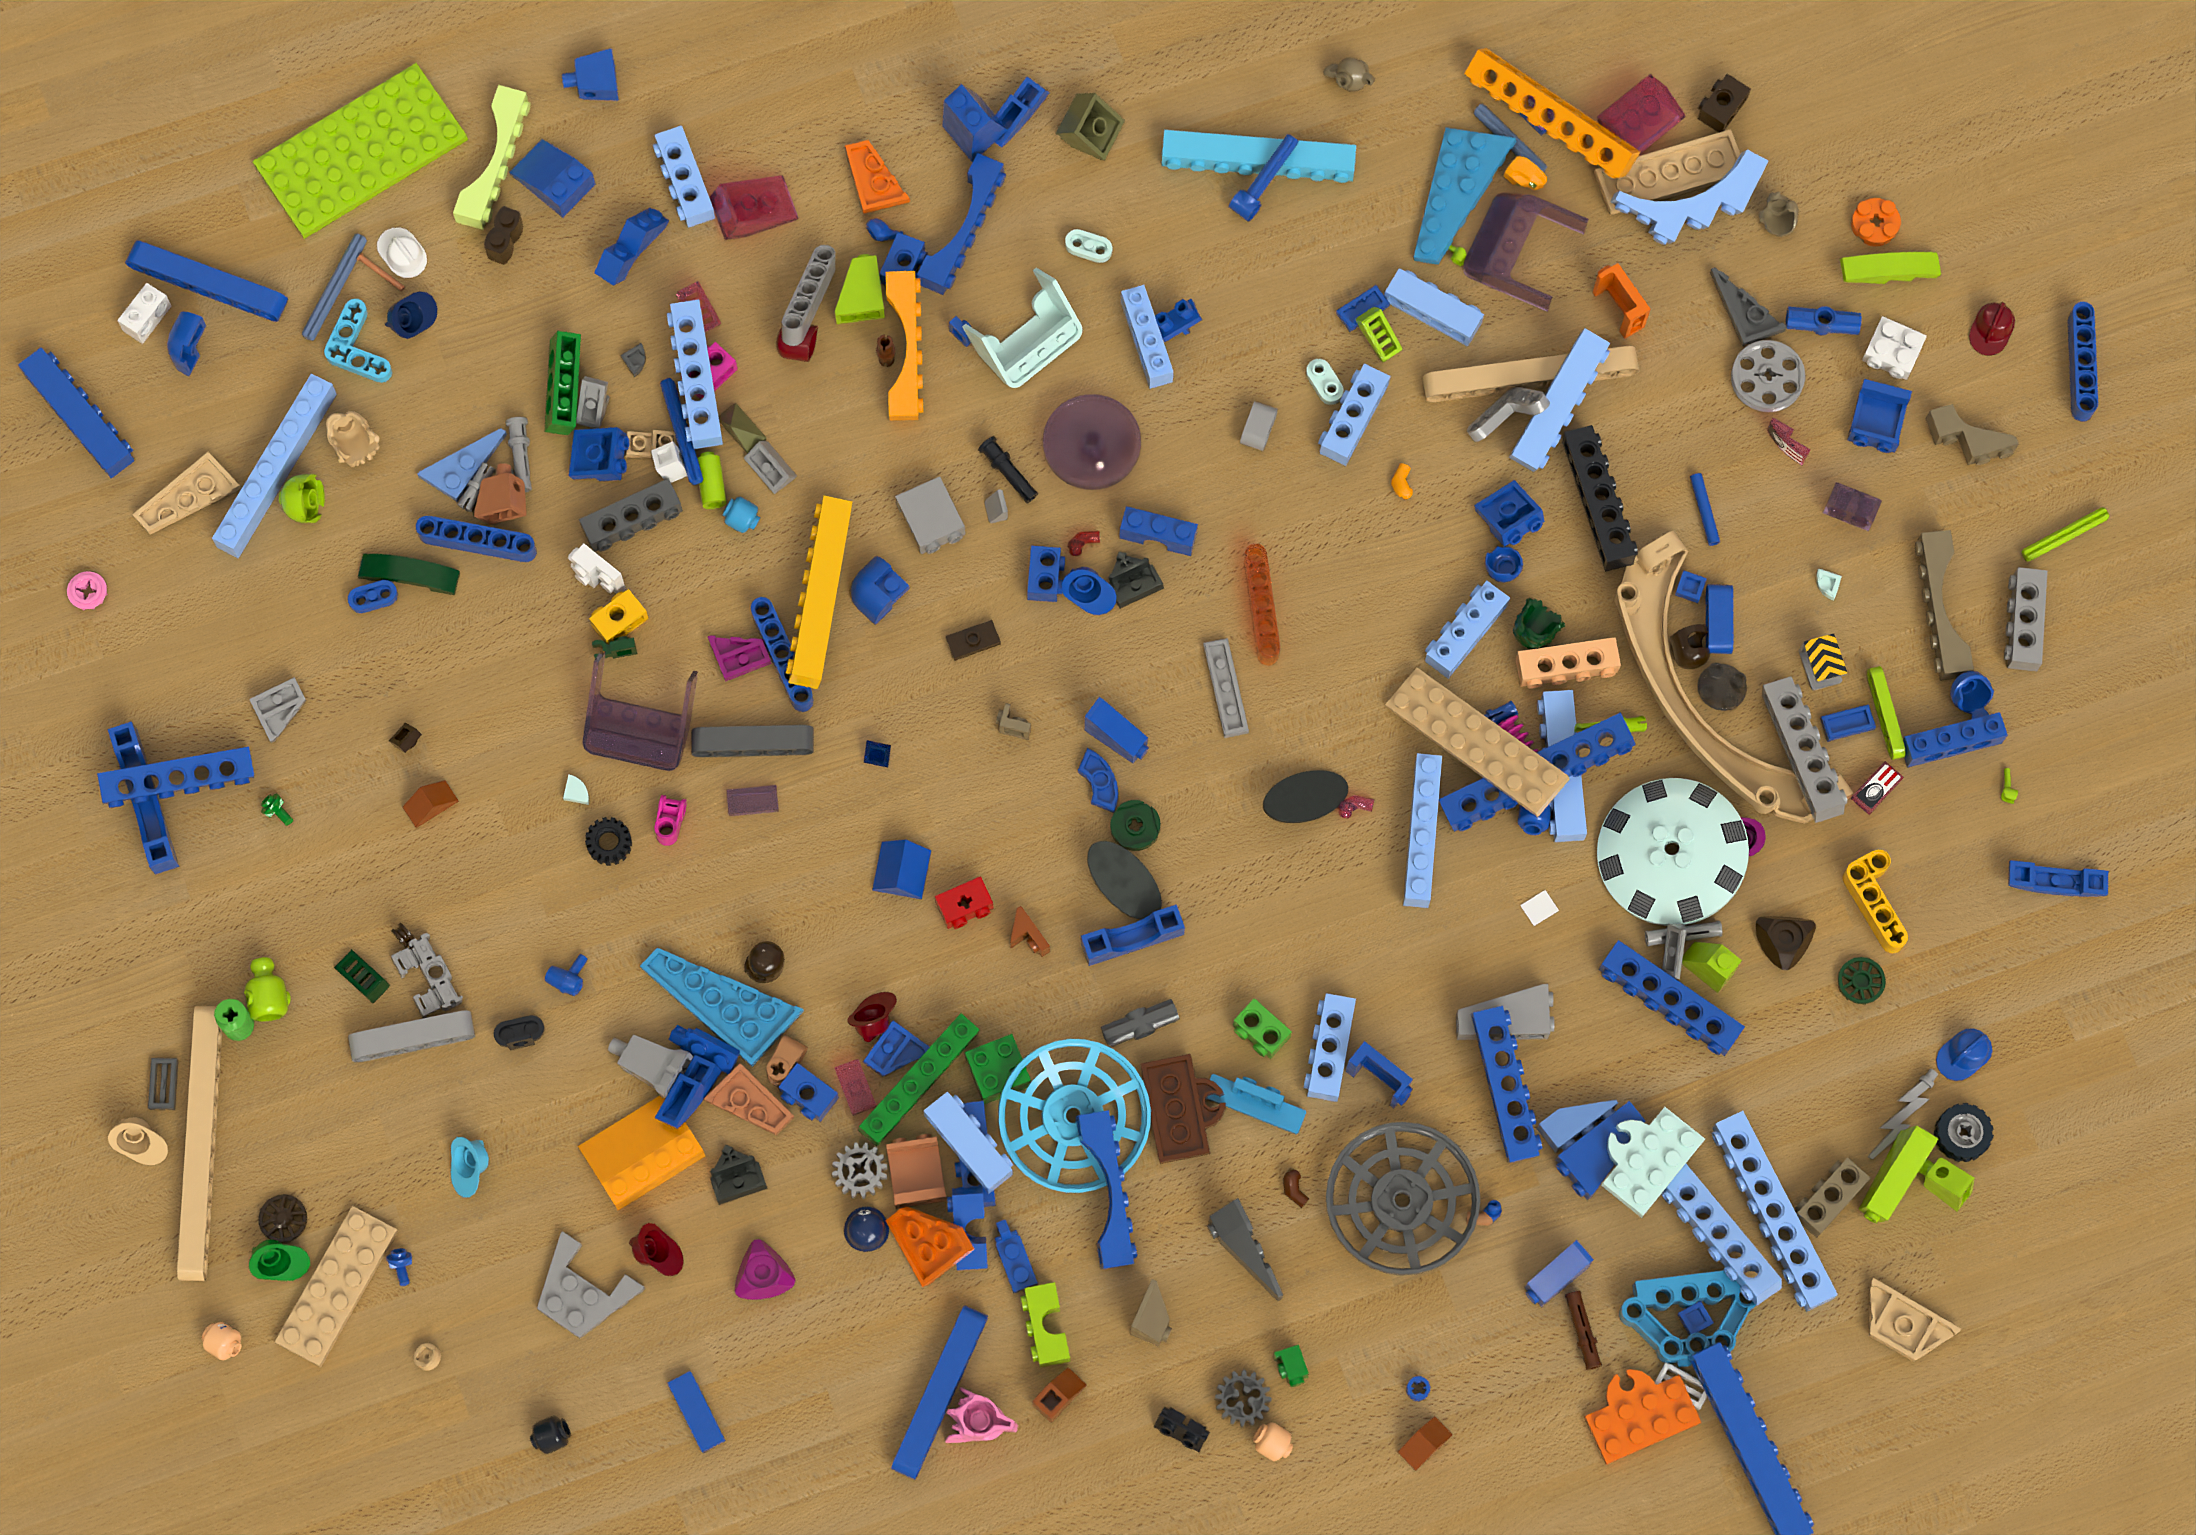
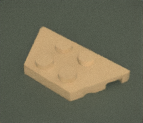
M1875 1278L1871 1280L1868 1336L1915 1362L1960 1332L1961 1328Z

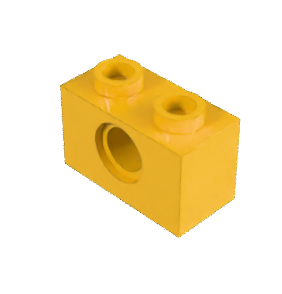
M629 589L624 593H617L608 605L598 607L589 618L591 626L606 644H609V642L614 641L618 637L628 635L649 619L647 611ZM615 613H622L624 615L618 621L611 619Z

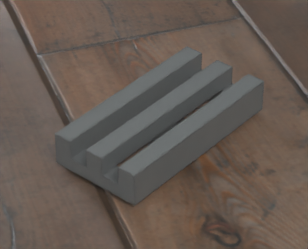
M151 1058L149 1110H175L179 1061L177 1058ZM158 1064H162L160 1102L155 1103ZM168 1064H171L169 1103H166Z

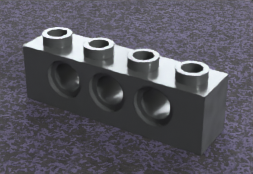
M669 478L580 518L579 522L594 552L598 550L605 551L619 540H629L635 533L643 529L647 531L654 528L658 522L676 518L683 510L681 502ZM654 503L661 505L660 508L655 511H651L648 509L649 506ZM629 514L638 515L634 521L626 520ZM608 524L616 526L612 531L603 530Z

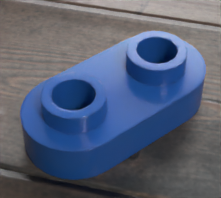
M381 580L351 590L348 595V603L354 612L366 613L392 605L397 600L398 591L391 581ZM383 592L390 593L387 598L381 597ZM359 599H366L364 604H357Z

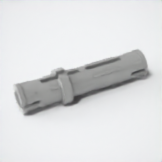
M1720 921L1685 926V941L1717 936L1722 937L1723 935ZM1668 926L1666 929L1645 931L1646 945L1649 947L1666 944Z

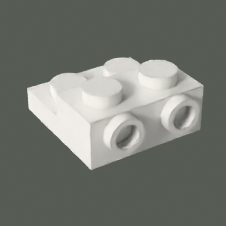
M1882 316L1862 361L1866 362L1871 368L1889 372L1894 378L1907 380L1927 335Z
M584 543L580 548L576 547L569 554L568 559L572 562L571 568L576 573L575 578L583 585L589 584L595 588L600 583L610 594L612 592L617 594L626 589L621 573Z

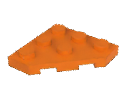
M908 1206L899 1209L885 1220L922 1287L930 1285L975 1250L963 1227Z

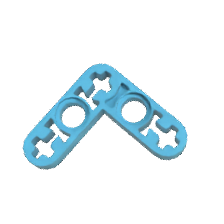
M351 299L344 306L325 346V357L330 364L376 382H386L392 376V368L388 360L353 347L367 318L368 311L363 301ZM359 307L361 313L355 314L353 320L356 324L351 322L353 317L351 309L356 310ZM344 327H350L353 329L351 336L345 338L339 335L340 330ZM339 349L340 353L347 357L346 363L343 356L336 355L333 358L331 351L336 352ZM361 356L365 359V363L361 367H354L352 365V360L355 357ZM370 361H372V366L380 369L384 366L386 372H380L378 375L376 369L370 367Z

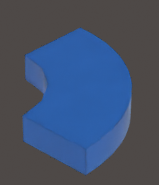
M1087 748L1078 768V773L1084 776L1091 785L1093 793L1091 804L1114 813L1118 801V786L1109 764L1099 754Z

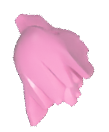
M962 1387L959 1390L968 1398L960 1399L958 1403L960 1407L947 1410V1414L957 1422V1424L952 1425V1429L960 1434L949 1435L945 1439L946 1443L988 1441L997 1438L1004 1431L1017 1432L1018 1429L1015 1421L1006 1417L1002 1410L991 1400L976 1395Z

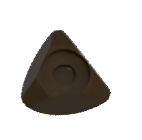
M1766 916L1759 917L1756 921V933L1761 948L1768 959L1782 970H1789L1799 962L1809 947L1816 930V924L1813 920L1803 918Z

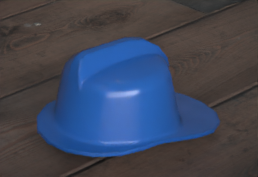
M1072 568L1062 581L1061 590L1063 595L1090 614H1106L1116 604L1117 595L1114 588L1092 568Z
M1965 1029L1959 1032L1938 1051L1936 1061L1940 1073L1947 1079L1954 1081L1965 1080L1991 1058V1041L1980 1030Z

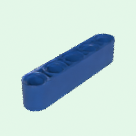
M2079 302L2073 307L2068 316L2070 394L2072 416L2076 420L2084 422L2092 417L2098 407L2095 311L2088 302ZM2076 313L2083 314L2086 319H2080ZM2077 336H2083L2087 342L2080 341ZM2082 358L2086 360L2088 364H2081L2078 361V359ZM2079 381L2086 382L2089 387L2081 386ZM2080 404L2087 405L2090 410L2082 409Z
M423 516L416 522V530L420 540L428 545L520 562L532 561L537 554L533 538L526 533L434 516ZM426 527H434L431 533H422ZM451 531L458 532L454 538L446 537ZM473 536H482L479 542H471ZM498 540L507 541L502 547L494 546ZM521 545H530L527 551H519Z
M765 597L756 598L751 604L752 617L788 698L795 710L799 712L808 711L814 702L811 688L790 684L786 678L788 659L793 660L794 652L790 651V641L774 606ZM763 607L769 609L765 615H758L756 613L758 609ZM770 629H776L779 631V633L774 637H769L766 635L767 631ZM782 650L789 653L787 657L782 659L776 657L777 652ZM799 694L808 695V699L804 702H798L795 698Z

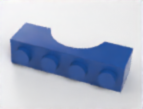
M1176 904L1152 912L1146 918L1127 926L1114 929L1103 928L1082 935L1081 946L1088 966L1182 936L1185 932V926Z

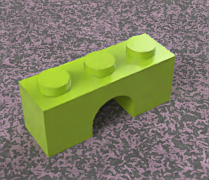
M1055 1282L1024 1288L1025 1295L1020 1297L1023 1312H1029L1030 1321L1025 1322L1028 1337H1034L1035 1346L1031 1347L1033 1362L1038 1361L1040 1368L1070 1362L1065 1333L1050 1334L1042 1325L1044 1318L1048 1314L1060 1312Z

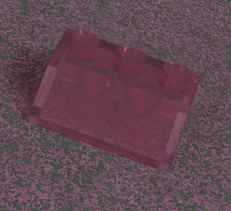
M1649 74L1599 114L1597 120L1603 127L1642 153L1684 119L1685 113L1668 88Z

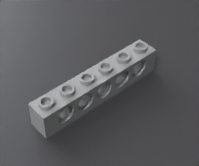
M1790 676L1763 685V700L1815 823L1843 815L1845 804H1847L1846 794L1843 789L1839 790L1838 776L1835 769H1830L1828 752L1825 747L1821 748L1818 741L1820 740L1818 728L1812 726L1810 722L1811 712L1808 705H1803L1801 698L1803 696L1799 684H1794ZM1789 704L1792 705L1793 708L1787 709L1784 708L1783 705ZM1798 725L1801 726L1802 729L1795 730L1792 728V726ZM1803 746H1807L1811 748V750L1804 751L1800 748ZM1815 767L1820 771L1812 772L1809 769ZM1819 789H1826V790H1828L1829 792L1823 794V793H1820L1818 790H1819Z

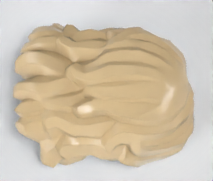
M348 411L345 414L334 413L327 418V438L330 445L336 450L340 463H347L350 467L359 466L360 463L364 464L365 457L368 460L373 459L376 450L380 448L378 444L380 438L369 428L368 422L357 412Z

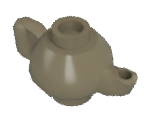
M1345 58L1339 64L1329 65L1323 72L1327 77L1336 78L1337 84L1349 92L1359 91L1365 85L1371 86L1375 81L1374 76L1369 73L1368 65L1363 60L1356 58Z

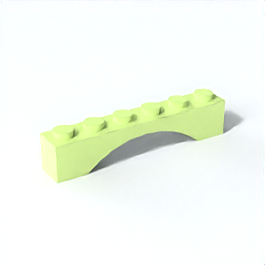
M498 85L491 105L498 128L495 152L483 174L460 192L453 211L456 223L484 230L486 222H490L493 214L492 204L498 200L500 195L499 185L501 179L505 180L507 176L508 166L506 165L508 159H512L515 153L516 146L514 142L516 137L521 136L523 130V117L527 116L530 111L531 103L528 102L526 92Z

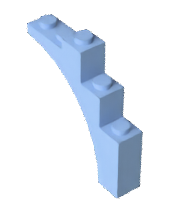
M1749 150L1743 151L1733 167L1718 183L1705 192L1691 198L1677 201H1650L1618 191L1614 193L1610 202L1616 205L1615 209L1624 214L1630 212L1636 215L1637 221L1645 225L1651 223L1652 226L1648 233L1654 236L1653 240L1663 245H1666V243L1670 244L1675 242L1685 220L1688 221V226L1700 230V228L1705 229L1709 227L1719 206H1721V210L1724 213L1732 216L1742 213L1768 160Z

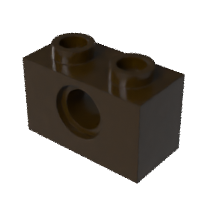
M1726 74L1723 80L1718 79L1711 89L1712 95L1709 98L1705 97L1698 107L1700 110L1698 120L1718 133L1723 132L1748 99L1751 88L1729 74ZM1723 100L1727 105H1720L1717 101Z

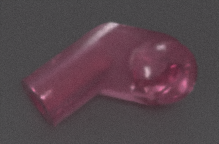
M1356 795L1351 796L1339 804L1340 810L1338 813L1342 818H1350L1352 811L1356 809L1372 812L1374 799Z

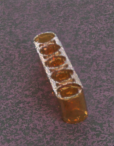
M1251 544L1245 550L1244 568L1256 652L1260 663L1270 666L1279 659L1280 641L1266 549L1262 545ZM1257 554L1262 559L1254 562L1250 560L1249 556ZM1259 577L1262 578L1265 581V583L1262 585H1256L1252 580L1254 578ZM1258 601H1265L1268 606L1266 608H1259L1256 603ZM1268 624L1272 629L1268 632H1263L1259 629V626ZM1270 647L1275 653L1273 655H1266L1262 650Z

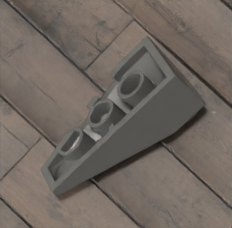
M1239 1198L1212 1214L1209 1217L1210 1224L1207 1225V1228L1212 1238H1218L1220 1244L1279 1301L1283 1298L1281 1288L1269 1263H1265L1263 1260L1265 1256L1261 1244L1252 1238L1253 1227Z

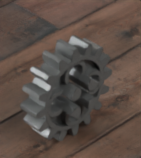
M1246 1370L1242 1371L1241 1376H1238L1233 1371L1231 1380L1226 1376L1223 1378L1225 1386H1217V1389L1222 1394L1215 1395V1400L1221 1401L1216 1406V1409L1224 1410L1222 1419L1229 1416L1231 1418L1230 1425L1232 1426L1236 1421H1240L1241 1428L1244 1427L1245 1421L1254 1426V1418L1262 1421L1264 1417L1261 1412H1268L1270 1409L1265 1405V1403H1269L1272 1400L1271 1397L1265 1396L1270 1391V1387H1262L1265 1379L1261 1378L1257 1381L1255 1379L1256 1372H1253L1249 1377ZM1236 1382L1243 1384L1242 1393L1244 1396H1249L1253 1390H1257L1260 1393V1397H1249L1247 1400V1406L1253 1411L1250 1415L1244 1414V1404L1242 1401H1238L1234 1407H1229L1226 1404L1228 1399L1235 1401L1239 1398V1390L1234 1388Z

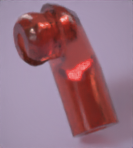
M1087 531L1077 533L1068 542L1069 554L1071 556H1079L1082 554V547L1085 544L1100 543V532Z

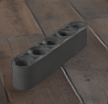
M809 725L697 727L691 730V755L695 757L809 755L814 752V728Z

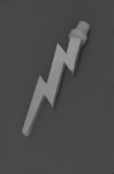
M1929 1069L1925 1076L1922 1075L1919 1078V1083L1897 1100L1909 1103L1878 1128L1892 1130L1868 1155L1869 1159H1874L1897 1138L1901 1130L1911 1126L1901 1123L1929 1100L1927 1098H1919L1918 1096L1926 1089L1934 1086L1933 1081L1938 1076L1936 1071Z

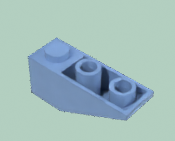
M1611 1100L1560 1108L1539 1123L1537 1130L1555 1153L1561 1148L1564 1151L1576 1142L1574 1139L1581 1133L1584 1136L1596 1127L1594 1124L1600 1119L1604 1121L1612 1115L1618 1102Z

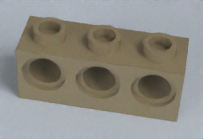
M1848 1157L1843 1163L1838 1160L1828 1171L1832 1174L1825 1182L1821 1179L1812 1188L1815 1194L1809 1200L1804 1197L1795 1207L1799 1211L1797 1216L1802 1226L1816 1238L1871 1179ZM1847 1172L1851 1174L1853 1182H1844L1841 1178V1173ZM1827 1190L1834 1192L1836 1201H1828L1824 1196V1192ZM1808 1209L1818 1211L1819 1220L1809 1218Z

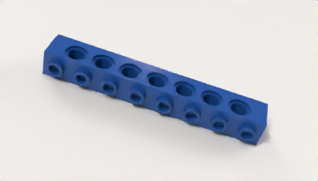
M1620 712L1537 752V754L1554 766L1560 759L1567 760L1566 766L1558 769L1569 777H1578L1593 765L1601 766L1616 754L1624 755L1630 752L1636 743ZM1606 737L1613 739L1609 746L1600 745L1601 741ZM1581 749H1590V753L1586 757L1578 756V752ZM1484 778L1439 799L1454 832L1457 830L1465 831L1473 826L1472 823L1480 819L1483 821L1495 816V812L1503 808L1508 810L1518 805L1516 801ZM1494 791L1499 793L1496 800H1487L1489 793ZM1470 802L1476 803L1473 811H1464L1466 804Z

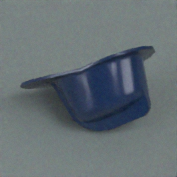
M418 291L412 293L389 308L387 322L384 324L400 337L412 338L434 324L438 311L436 301L427 292Z

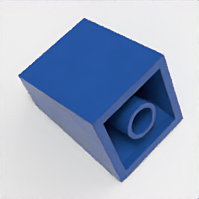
M963 84L944 100L942 127L971 162H973L977 153H984L1008 131L984 100Z

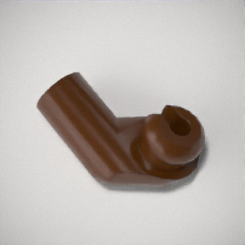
M1293 1169L1285 1173L1283 1177L1284 1194L1300 1208H1303L1310 1198L1299 1190L1301 1175L1297 1170Z

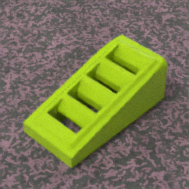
M1372 307L1355 319L1381 362L1384 363L1403 350L1380 308ZM1381 326V329L1373 334L1372 331ZM1383 335H1387V337L1381 340L1380 342L1377 341V339H1379ZM1391 342L1392 346L1383 351L1382 347Z

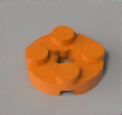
M1871 198L1860 202L1851 219L1853 233L1856 237L1859 236L1860 239L1864 240L1863 243L1870 246L1888 244L1896 236L1901 225L1900 214L1895 204L1890 200ZM1876 217L1882 223L1879 224V227H1875V224L1870 223V220Z

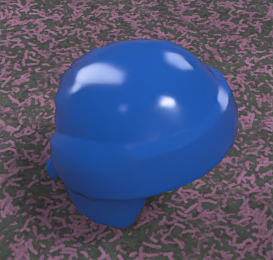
M1969 671L1959 675L1953 682L1950 691L1951 700L1954 705L1963 712L1972 714V719L1989 715L1984 707L1991 701L1994 694L1990 681L1986 676L1977 671Z

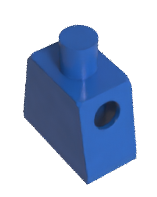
M612 49L576 58L574 60L576 72L562 74L563 87H578L580 99L619 100Z

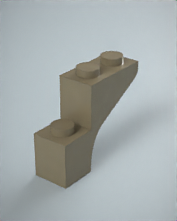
M1953 404L1930 410L1926 417V422L1935 445L1942 443L1943 445H1950L1959 440L1968 465L1974 463L1976 465H1983L1992 458L1999 457L2004 459L2014 454L2013 452L2019 444L2017 438L2013 435L1976 428L1966 424L1958 416Z

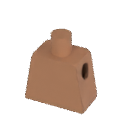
M498 464L496 475L484 478L481 481L474 516L489 525L526 516L525 484L522 479L511 474L512 467L509 464Z

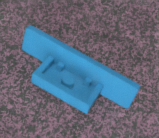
M1215 1074L1211 1075L1210 1080L1214 1081L1222 1089L1224 1095L1221 1097L1210 1095L1207 1097L1208 1100L1218 1104L1226 1103V1107L1293 1134L1299 1133L1306 1111L1283 1102L1284 1096L1280 1095L1281 1091L1270 1086H1267L1266 1089L1257 1086V1082L1248 1077L1236 1078L1235 1082Z

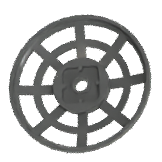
M1395 1122L1379 1125L1361 1133L1342 1150L1332 1166L1328 1178L1326 1207L1329 1221L1336 1237L1344 1248L1359 1262L1386 1274L1417 1275L1432 1271L1446 1264L1466 1245L1475 1229L1479 1216L1480 1190L1475 1170L1468 1157L1449 1137L1421 1124ZM1395 1132L1417 1133L1437 1142L1429 1154L1413 1148H1397ZM1385 1134L1387 1149L1374 1154L1362 1165L1349 1156L1364 1142ZM1445 1148L1460 1162L1469 1183L1453 1186L1448 1172L1437 1161ZM1399 1156L1414 1157L1422 1160L1423 1163L1416 1172L1401 1169ZM1389 1158L1391 1171L1380 1179L1368 1171L1375 1163ZM1344 1165L1355 1174L1349 1189V1204L1334 1205V1186L1339 1170ZM1431 1168L1441 1177L1445 1185L1444 1189L1432 1191L1428 1182L1424 1179ZM1362 1179L1374 1189L1371 1201L1356 1203L1357 1189ZM1399 1194H1405L1409 1198V1205L1399 1207L1395 1203V1197ZM1471 1194V1214L1462 1235L1450 1227L1455 1214L1456 1197ZM1448 1199L1447 1213L1443 1222L1430 1215L1433 1201ZM1358 1213H1374L1380 1224L1373 1234L1363 1225ZM1351 1214L1357 1230L1367 1240L1360 1252L1345 1238L1338 1225L1336 1216ZM1423 1223L1437 1231L1429 1239L1419 1244L1415 1243L1413 1230L1420 1227ZM1388 1229L1402 1232L1405 1246L1391 1245L1381 1241ZM1442 1236L1456 1243L1441 1258L1427 1265H1420L1418 1252L1432 1246ZM1376 1247L1391 1253L1407 1254L1410 1268L1388 1267L1368 1259V1257Z

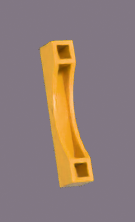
M915 271L886 272V298L902 322L907 341L903 369L896 383L888 392L890 421L919 420V413H923V398H918V389H923V375L918 374V365H922V350H917V341H922V328L917 326V317H921V302H916V293H921L920 278H916Z

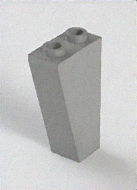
M1542 984L1458 1009L1456 1013L1457 1040H1477L1471 1013L1503 1006L1504 1010L1509 1011L1512 1024L1508 1025L1510 1035H1515L1516 1040L1548 1039L1550 1032H1554V1016H1550L1549 1007H1553V992H1549L1548 984ZM1496 1026L1491 1027L1489 1030L1490 1039L1500 1040L1502 1036L1500 1028Z

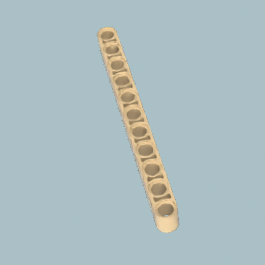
M195 1006L177 1264L179 1281H206L222 1047V1030L217 1025L216 1018L214 1017L217 1006Z

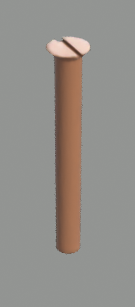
M363 253L358 256L357 261L360 260L400 291L404 290V285L364 257Z

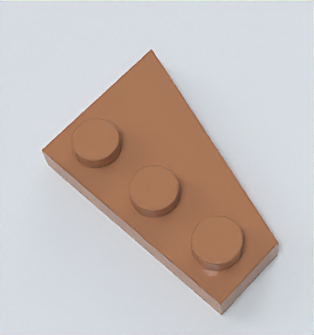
M741 1063L704 1098V1101L774 1135H777L794 1119V1115Z

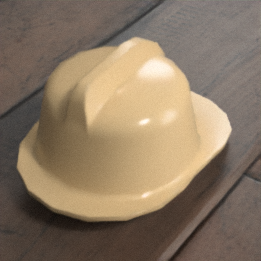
M130 1117L121 1119L119 1124L109 1132L108 1141L110 1146L138 1163L156 1165L161 1163L168 1154V1145L159 1134L152 1131L149 1124L142 1118Z

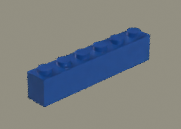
M42 347L19 363V368L112 479L134 462L130 454L133 452V449L125 439L120 441L116 437L118 431L110 422L105 424L101 419L104 415L95 404L90 406L86 401L89 397L81 387L77 389L72 384L74 379L66 369L61 371L57 365L60 362L51 351L47 354Z

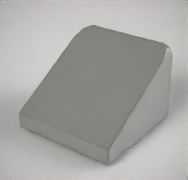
M1000 489L985 500L986 512L990 523L1005 521L1008 518L1004 494Z

